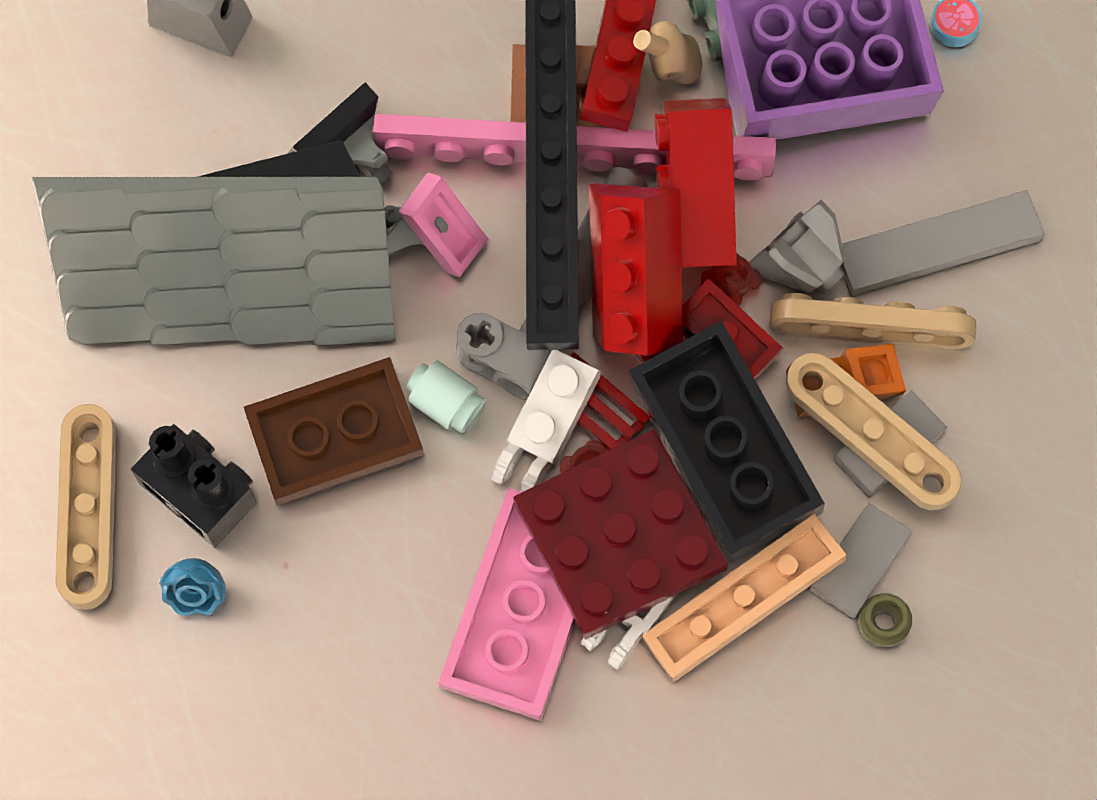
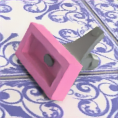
M431 173L426 174L402 207L391 205L384 207L386 227L389 228L386 231L388 255L410 245H425L446 273L460 278L488 241L487 236L443 178Z

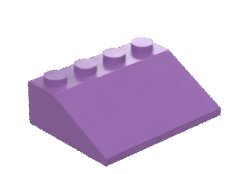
M715 0L729 105L732 108V118L737 136L766 137L779 140L930 115L944 92L920 0Z

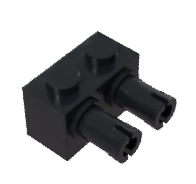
M174 423L172 426H161L153 431L149 438L150 449L131 468L138 483L213 548H216L257 504L249 487L253 480L245 471L232 461L226 466L221 464L211 455L215 448L200 433L192 429L186 434Z

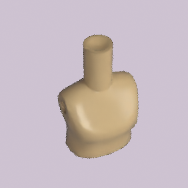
M658 22L652 26L650 32L640 30L634 36V46L641 51L649 53L651 69L657 80L674 81L681 85H689L695 83L701 76L702 58L699 44L693 36L681 33L677 25L672 22Z

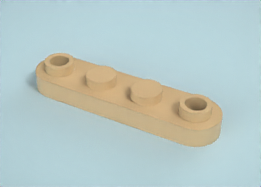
M802 293L785 294L781 300L771 304L770 328L777 333L788 336L879 344L893 343L894 345L949 350L968 348L974 345L976 341L975 318L967 315L965 309L956 306H943L936 310L915 309L914 305L907 302H889L884 306L867 305L863 301L852 297L837 298L833 302L812 300V297Z
M807 353L793 361L787 374L786 389L790 398L919 507L927 510H940L953 502L961 488L962 479L957 465L827 356L819 353ZM807 377H814L819 380L821 388L815 391L808 390L804 387L802 381ZM928 477L937 479L941 484V490L938 492L928 491L923 485V480Z
M83 404L70 410L62 421L60 438L56 587L59 594L70 606L82 610L95 608L107 599L112 588L116 427L109 414L103 408L94 404ZM87 430H99L97 438L93 441L82 440ZM85 577H93L94 585L90 590L85 592L78 590L80 580Z

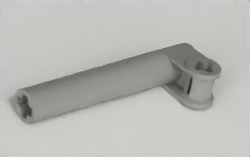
M614 167L604 183L647 187L646 182L639 175L621 167ZM588 210L578 227L579 314L592 292L590 210ZM473 313L463 319L457 330L456 354L463 367L497 384L511 395L524 400L528 399L552 350H527L526 319L520 329L517 330L494 318L492 315ZM481 337L488 340V344L482 343L478 349L471 346V342L477 343Z

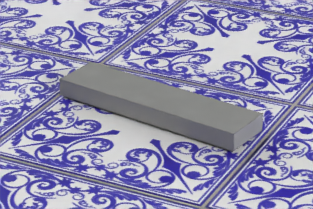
M1024 190L842 243L845 260L840 267L844 272V278L852 297L1043 240L1045 233L1028 190Z

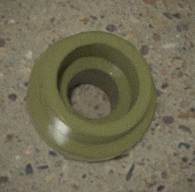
M882 593L866 600L860 609L858 624L861 633L869 642L881 647H891L901 643L909 634L912 626V614L908 605L901 598L893 594ZM882 613L888 614L893 618L894 626L890 629H881L877 626L875 617Z

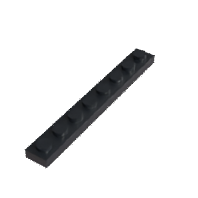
M525 0L527 350L579 349L576 0Z

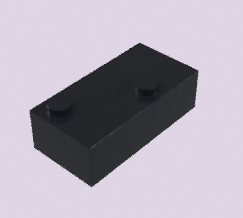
M722 321L629 370L633 387L731 563L789 532L814 513L816 516L823 513L825 503Z

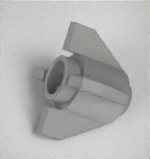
M822 200L805 214L800 211L771 244L752 258L748 264L763 279L804 291L807 294L816 288L822 294L825 293L844 275V272L839 268L844 262L845 256L835 213Z

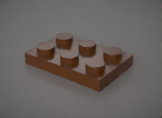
M390 357L243 407L277 506L424 455L422 444Z

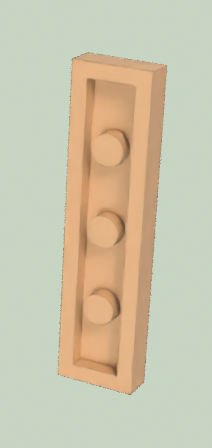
M814 513L648 630L646 634L642 635V639L672 681L675 682L846 561V553Z

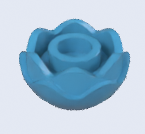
M187 558L172 564L164 572L159 582L163 602L170 605L177 614L182 616H189L194 613L209 615L216 609L218 604L224 602L226 595L225 582L220 572L209 562L198 558Z

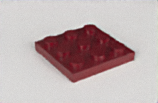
M655 429L513 496L514 504L585 640L726 571L728 568L725 557Z

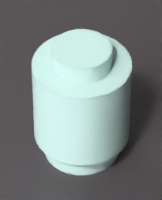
M438 360L430 366L422 363L412 374L406 385V389L411 391L408 402L447 430L455 428L460 433H464L476 419L485 404V399L477 394L478 388Z

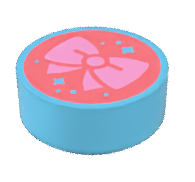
M941 0L933 10L930 23L931 31L934 37L946 46H965L971 43L979 32L982 21L981 11L972 0Z

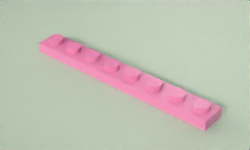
M375 114L373 127L375 144L388 157L394 159H409L414 155L434 156L440 161L451 163L459 162L463 158L483 159L489 164L499 166L509 165L513 161L526 162V123ZM577 126V165L584 166L588 170L603 172L614 167L634 169L641 174L654 175L656 174L657 165H666L665 151H658L655 131L628 129L627 132L613 128ZM733 136L734 177L745 181L772 177L776 138Z

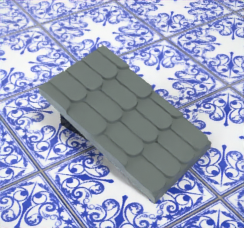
M343 140L197 177H32L64 326L69 340H76L82 344L151 340L152 345L239 340L244 344L250 345L314 341L316 346L396 341L383 188L377 177H360Z

